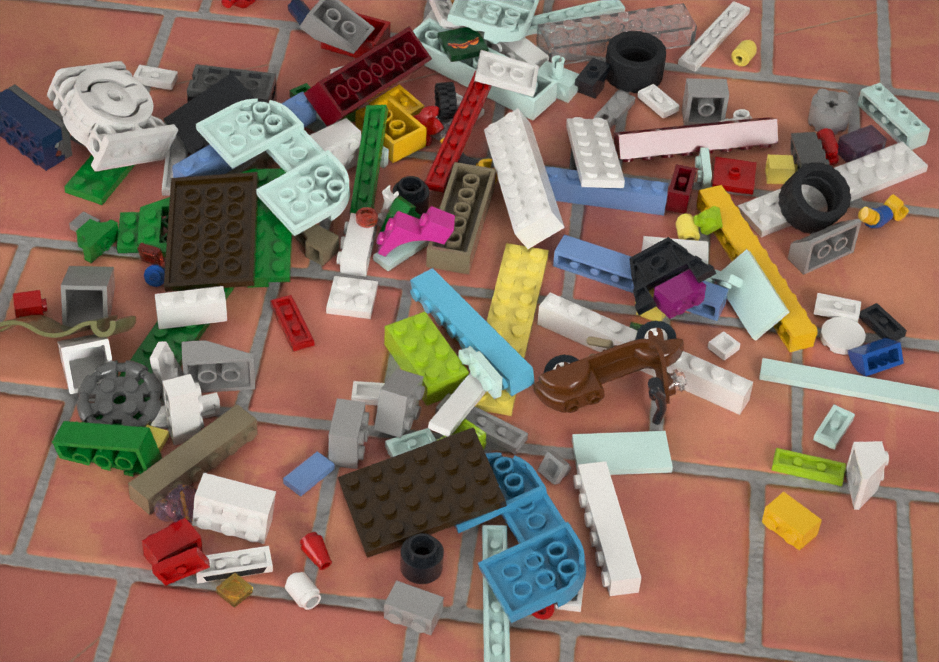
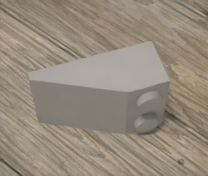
M319 0L300 25V28L315 40L353 54L375 29L340 0Z
M206 340L181 342L183 375L191 374L194 383H199L201 393L255 389L254 354Z

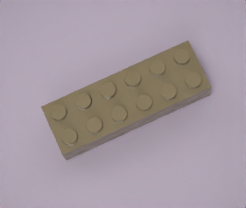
M454 163L440 206V210L455 215L454 231L445 244L429 241L426 267L463 274L470 273L495 189L496 169Z

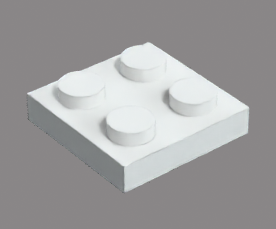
M334 276L326 313L371 319L378 290V281Z

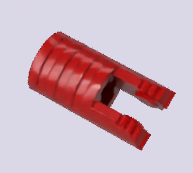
M824 128L818 131L816 135L818 139H821L822 149L825 150L829 165L835 166L839 161L837 154L839 146L833 130Z

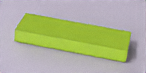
M776 448L771 471L842 486L846 463Z

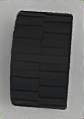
M628 31L615 35L607 45L605 62L610 64V71L606 77L607 81L619 90L638 93L639 90L652 84L658 87L663 79L667 53L665 45L657 37L642 31Z
M813 162L802 166L781 187L778 203L782 215L793 228L803 233L812 234L833 225L845 215L851 204L850 187L846 182L847 180L838 170L824 163ZM802 185L812 186L822 193L827 202V212L818 211L806 202L802 194Z

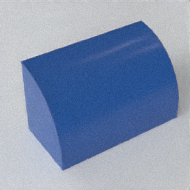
M888 338L848 350L852 365L863 376H869L904 364L901 342Z

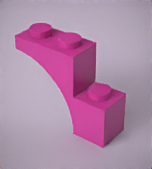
M432 206L427 213L422 214L420 219L397 211L393 218H389L385 231L380 232L377 237L378 254L386 257L394 248L412 241H433L445 244L454 231L455 215Z

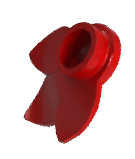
M427 106L418 115L413 116L426 127V146L431 145L432 135L438 134L445 128L436 118L440 109L437 106Z

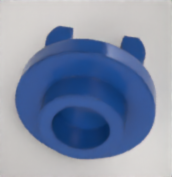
M159 265L147 267L144 272V279L147 284L158 287L164 283L165 268Z

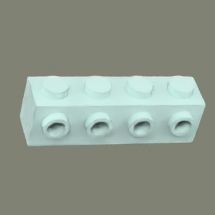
M881 83L861 89L857 105L897 143L903 141L911 150L926 144L930 128Z

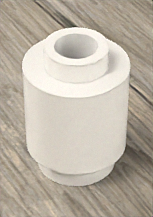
M296 572L287 578L285 589L299 607L310 610L320 602V591L306 573Z

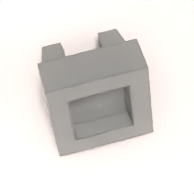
M552 450L547 451L537 471L552 484L556 485L560 484L562 478L569 474L572 467Z

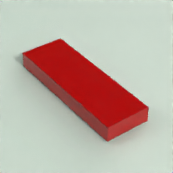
M292 295L270 300L271 308L292 351L315 346L314 338Z

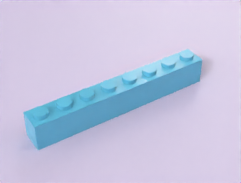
M433 268L410 280L412 298L422 304L427 314L430 313L435 318L437 324L443 326L447 330L448 335L459 342L462 349L471 346L476 352L480 351L503 378L502 390H506L511 396H514L535 384L533 367Z

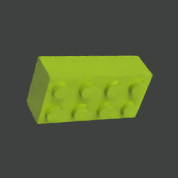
M426 312L385 326L384 345L399 367L404 371L423 376L422 386L425 387L422 400L426 406L443 400L448 393L452 395L469 375L466 367Z

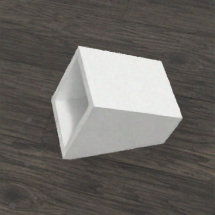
M93 334L57 341L70 394L78 393L84 378L87 375L91 376L96 371L95 368L112 361L107 337L101 338ZM101 379V380H99V381L97 382V384H98L99 386H100L101 382L103 381V379Z

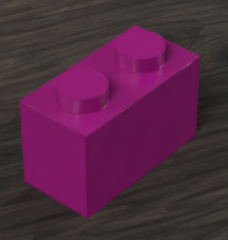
M687 270L655 287L653 299L657 305L656 307L671 319L683 314L693 306L700 305L704 301L707 285L703 282L698 283L691 271Z

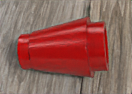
M311 532L300 540L301 550L319 570H324L332 564L321 535H318L317 532Z

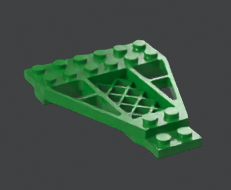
M282 168L250 169L241 172H258L259 188L286 173ZM170 197L140 207V212H120L117 239L118 254L141 253L148 256L166 258L167 233L163 235L164 227L168 230ZM259 197L255 286H247V288L269 287V282H290L292 233Z

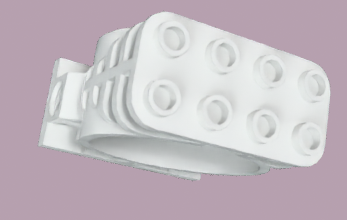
M121 61L61 68L55 73L47 92L49 100L54 101V107L60 110L67 130L76 140L85 145L93 155L94 160L91 166L95 172L164 160L178 132L174 124L165 125L161 119L151 115L153 112V100L149 92L140 82L132 77L131 72L126 70L125 64Z

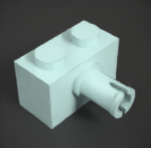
M560 55L552 57V63L545 61L538 69V72L557 81L556 98L569 103L578 92V86H575V79L579 74L564 68L565 58L561 57L560 62Z

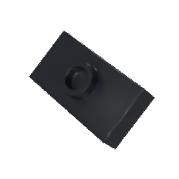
M592 58L575 79L578 93L596 99L604 89L605 80L610 71V64Z

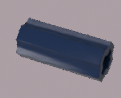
M292 0L288 4V11L301 25L311 10L303 0Z

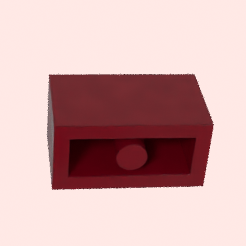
M676 164L668 191L665 210L682 214L687 213L697 168Z

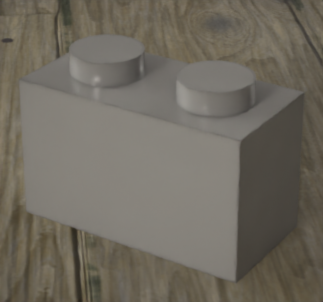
M396 580L384 603V619L389 620L393 624H401L412 628L418 633L432 635L443 613L444 597Z

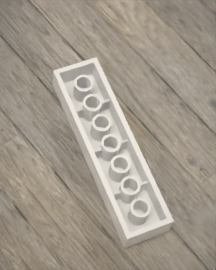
M518 108L497 122L490 124L484 129L514 234L529 249L565 227L531 123Z

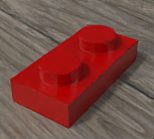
M195 547L152 565V572L166 586L210 568V561L203 552Z

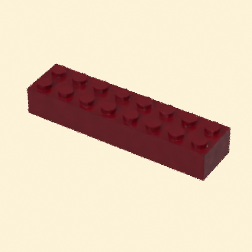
M409 26L320 80L308 89L304 95L328 127L416 72L432 60V58Z

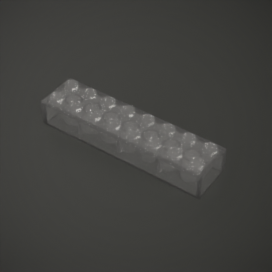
M682 3L538 24L536 44L540 50L549 56L548 62L552 63V57L560 55V62L561 57H564L565 65L590 61L592 58L605 59L610 39L615 35L628 31L649 33L661 40L666 49L691 46L695 43L697 25L685 4Z

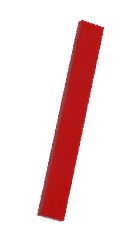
M476 70L424 181L429 190L445 192L454 163H458L492 85L474 81Z

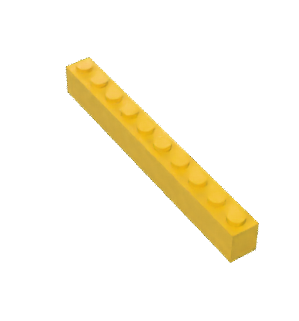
M722 185L699 190L696 206L701 213L713 206L720 208L723 227L713 233L730 260H735L746 249L749 250L789 310V313L773 326L788 351L793 352L813 347L818 334L816 325L812 324L808 318L806 310L801 307L796 295L789 289L786 280L778 272L776 264L772 263L766 249H763L759 243L757 235L753 234L748 222L740 214L739 208L734 205L730 194L725 191Z

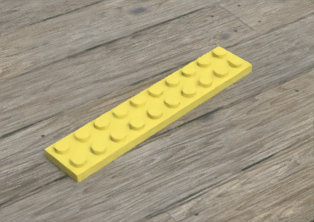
M506 243L487 322L525 359L549 250L533 247L527 249L525 246ZM502 390L501 397L493 399L487 391L475 407L485 412L512 416L516 394L511 396L506 390Z

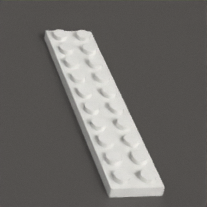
M902 141L834 169L838 170L847 180L846 182L850 187L851 202L927 171L928 165ZM802 185V194L806 202L812 208L826 212L827 202L822 193L812 186ZM781 189L737 206L744 220L748 222L760 237L791 226L782 215L779 207L778 197Z

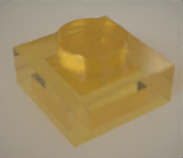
M233 573L216 587V591L220 597L235 608L253 593V587L239 575Z

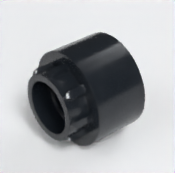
M407 176L394 185L393 194L398 191V196L403 197L416 207L415 212L422 216L423 213H427L429 209V188L424 184V181L415 176Z
M420 533L408 538L401 547L400 570L403 576L416 584H428L438 579L443 571L444 549L439 540L428 534Z

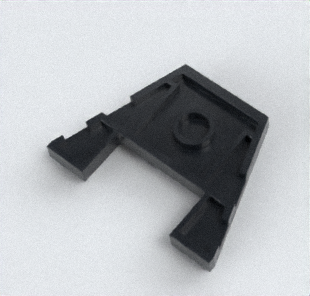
M669 237L629 258L634 285L635 309L639 316L657 306L649 293V290L678 276L688 269L698 283L716 274L712 265H707L700 257L693 256L686 248Z

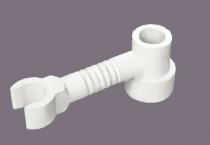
M390 185L382 191L384 204L381 213L377 215V225L382 227L394 199L399 195L398 191L394 194L390 191Z

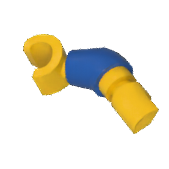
M892 194L880 207H863L859 211L858 217L866 226L877 229L883 227L892 218L896 221L902 220L909 210L903 205L904 202Z

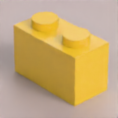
M782 492L765 507L762 523L768 529L773 530L799 551L818 535L822 519L785 492Z

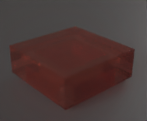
M140 243L137 249L141 261L162 266L164 258L161 249Z

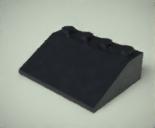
M230 73L165 117L164 121L167 125L174 124L177 127L176 137L189 155H192L210 145L197 131L196 124L237 102L255 98L234 74Z

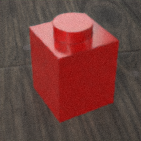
M40 290L13 293L16 318L29 315L44 316V312H48L46 298H41Z

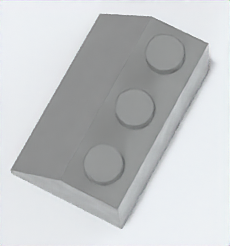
M860 219L841 221L821 231L814 232L805 238L794 241L790 246L788 260L804 275L853 253L862 221Z

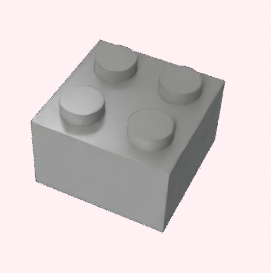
M686 78L682 104L684 125L719 122L725 119L729 100L727 79Z
M396 369L380 389L374 430L401 438L406 430L409 431L411 429L413 421L418 420L421 413L419 400L422 399L425 387L422 386L423 376Z
M337 398L329 430V460L336 467L357 469L359 460H364L365 446L363 445L364 442L368 441L369 428H366L369 422V412H365L366 402Z

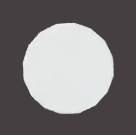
M834 317L827 320L822 325L820 333L822 344L830 347V351L842 355H848V350L864 345L866 336L864 329L859 323L844 317Z

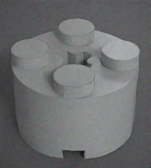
M819 89L811 101L808 124L810 126L812 124L817 132L824 128L833 130L834 135L838 134V131H845L852 109L849 95L845 92L839 93Z

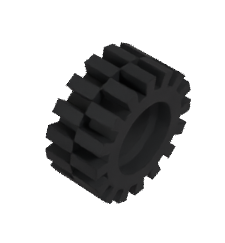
M436 83L434 90L435 106L440 108L437 116L439 120L453 119L458 109L454 83Z

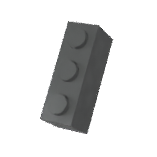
M816 132L791 133L790 152L793 155L794 164H797V170L813 162L829 165L825 150L822 149L821 139L817 138Z

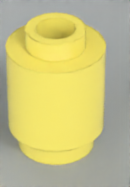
M751 40L740 42L731 54L732 61L738 66H746L756 55V44Z
M691 214L680 215L676 221L678 239L698 241L700 234L698 226L694 224V217Z

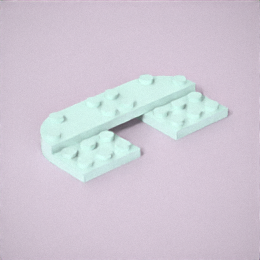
M454 0L447 21L457 26L469 27L474 31L485 32L483 39L493 44L517 41L527 35L539 0Z
M247 99L237 102L196 124L197 131L232 169L266 151L286 172L282 176L256 189V192L263 203L294 236L327 217L331 221L334 220L346 208L350 197L349 177L345 167L329 150L324 151L304 130V124L297 116L281 103L272 100L266 103L258 102V99Z

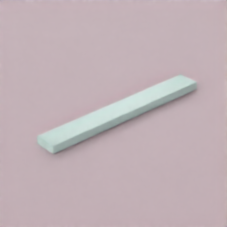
M600 0L535 15L526 36L625 13V6L620 0ZM478 31L481 37L484 38L485 32ZM483 39L486 45L492 44L488 40Z
M762 359L759 380L939 412V390L772 359Z
M482 525L483 561L508 549L507 525ZM483 576L484 662H510L509 619Z

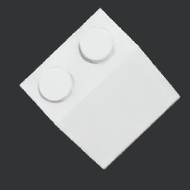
M882 441L853 443L845 475L854 510H859L876 493L880 481L884 479V468L889 463V454L884 450Z

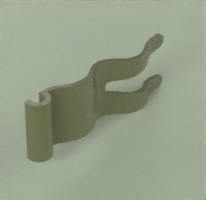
M29 315L0 322V332L20 325L41 336L58 338L92 329L93 333L98 337L106 338L131 330L135 326L136 316L130 315L117 319L118 315L105 316L79 323L74 327H68L47 316Z

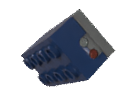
M15 84L0 92V136L9 145H13L22 155H26L35 165H39L45 171L72 156L70 133L63 119Z

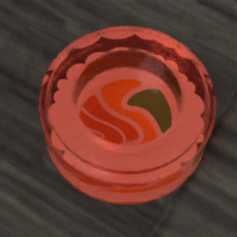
M361 208L356 213V222L364 228L373 227L378 222V213L373 208Z

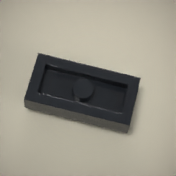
M878 303L860 311L859 318L882 339L888 338L897 341L905 337L907 330Z

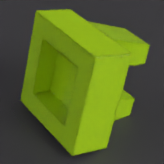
M713 206L694 216V224L700 227L702 234L709 235L723 227L719 207Z

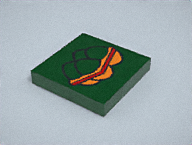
M469 27L438 32L437 38L451 62L479 57L481 50L489 52L480 33Z

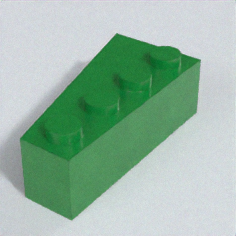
M63 421L52 441L60 459L88 466L92 462L101 467V469L111 471L112 468L124 470V475L134 477L135 473L142 474L162 459V455L149 427Z

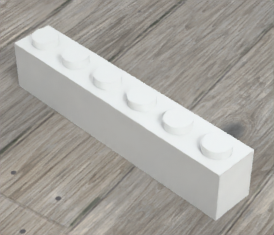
M607 462L579 464L577 475L573 476L575 489H579L580 507L585 509V525L590 527L591 546L595 547L597 551L595 553L596 564L602 568V585L607 587L609 596L639 593L641 574Z

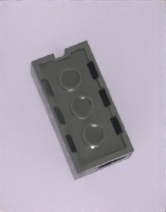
M196 64L192 73L193 80H190L187 88V101L189 102L230 73H233L253 97L258 99V102L269 103L270 100H277L276 73Z

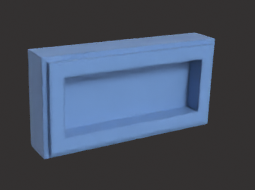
M317 451L285 476L283 484L301 497L335 469V464Z

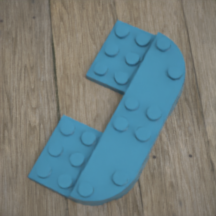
M498 452L485 453L507 506L457 524L455 528L458 533H461L502 515L519 543L518 545L478 562L481 573L508 619L513 623L554 603L559 608L574 598L581 589L586 577V561L581 541L569 522H565L534 468L528 462L515 455L513 458L503 457L502 453Z

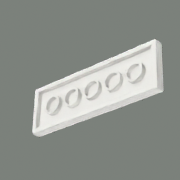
M567 118L566 128L581 187L624 188L625 180L608 121L602 118Z

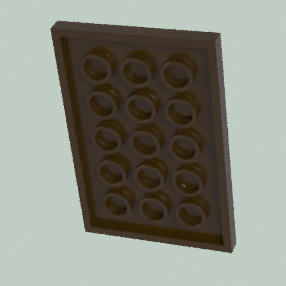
M258 172L171 178L164 289L166 292L219 286L224 288L255 286L258 214L256 189L259 188Z
M474 427L338 477L367 558L401 546L408 538L416 534L431 535L507 506Z

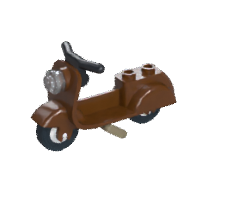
M663 321L647 322L637 331L634 341L618 346L613 345L611 340L589 336L586 339L588 345L607 349L597 354H590L589 357L581 360L565 354L556 356L545 365L544 373L539 376V381L533 385L534 393L546 406L562 413H573L581 407L600 402L605 397L602 384L645 368L654 369L656 377L649 379L648 393L649 398L655 401L657 406L652 422L655 425H659L667 410L666 404H670L669 396L675 395L678 390L680 392L685 391V385H687V379L683 372H679L677 369H674L673 373L670 374L667 372V367L676 363L681 357L684 350L683 339L677 338L676 332L671 325Z

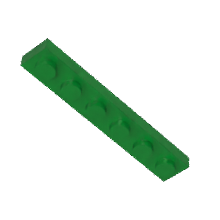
M366 105L350 215L351 213L373 215L388 115L387 105Z

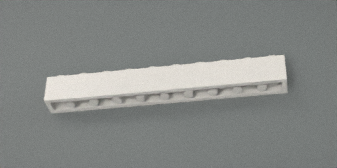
M551 292L539 305L537 325L598 352H602L607 348L588 345L586 339L589 336L611 340L613 345L617 346L634 341L636 338L637 330ZM683 351L676 363L667 367V372L671 378H673V375L676 377L679 388L740 415L750 400L753 381ZM645 368L640 370L656 377L654 369Z

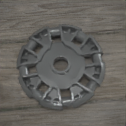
M115 360L98 366L91 376L87 375L78 389L77 396L79 401L76 403L77 411L81 421L84 423L110 425L116 423L123 426L144 427L155 420L162 404L160 401L162 388L156 375L149 373L148 367L130 360H126L124 363H118ZM118 372H126L125 377H118ZM103 379V381L101 382V384H100V386H99V385L97 384V382H98L99 380ZM143 379L144 383L139 386L138 381ZM118 396L126 397L125 402L122 404H115L114 400ZM144 397H150V400L144 402ZM89 399H95V403H90ZM139 412L142 416L138 420L134 419L133 416ZM100 414L103 416V418H102L101 420H100V419H98V420L95 419V418L98 417Z

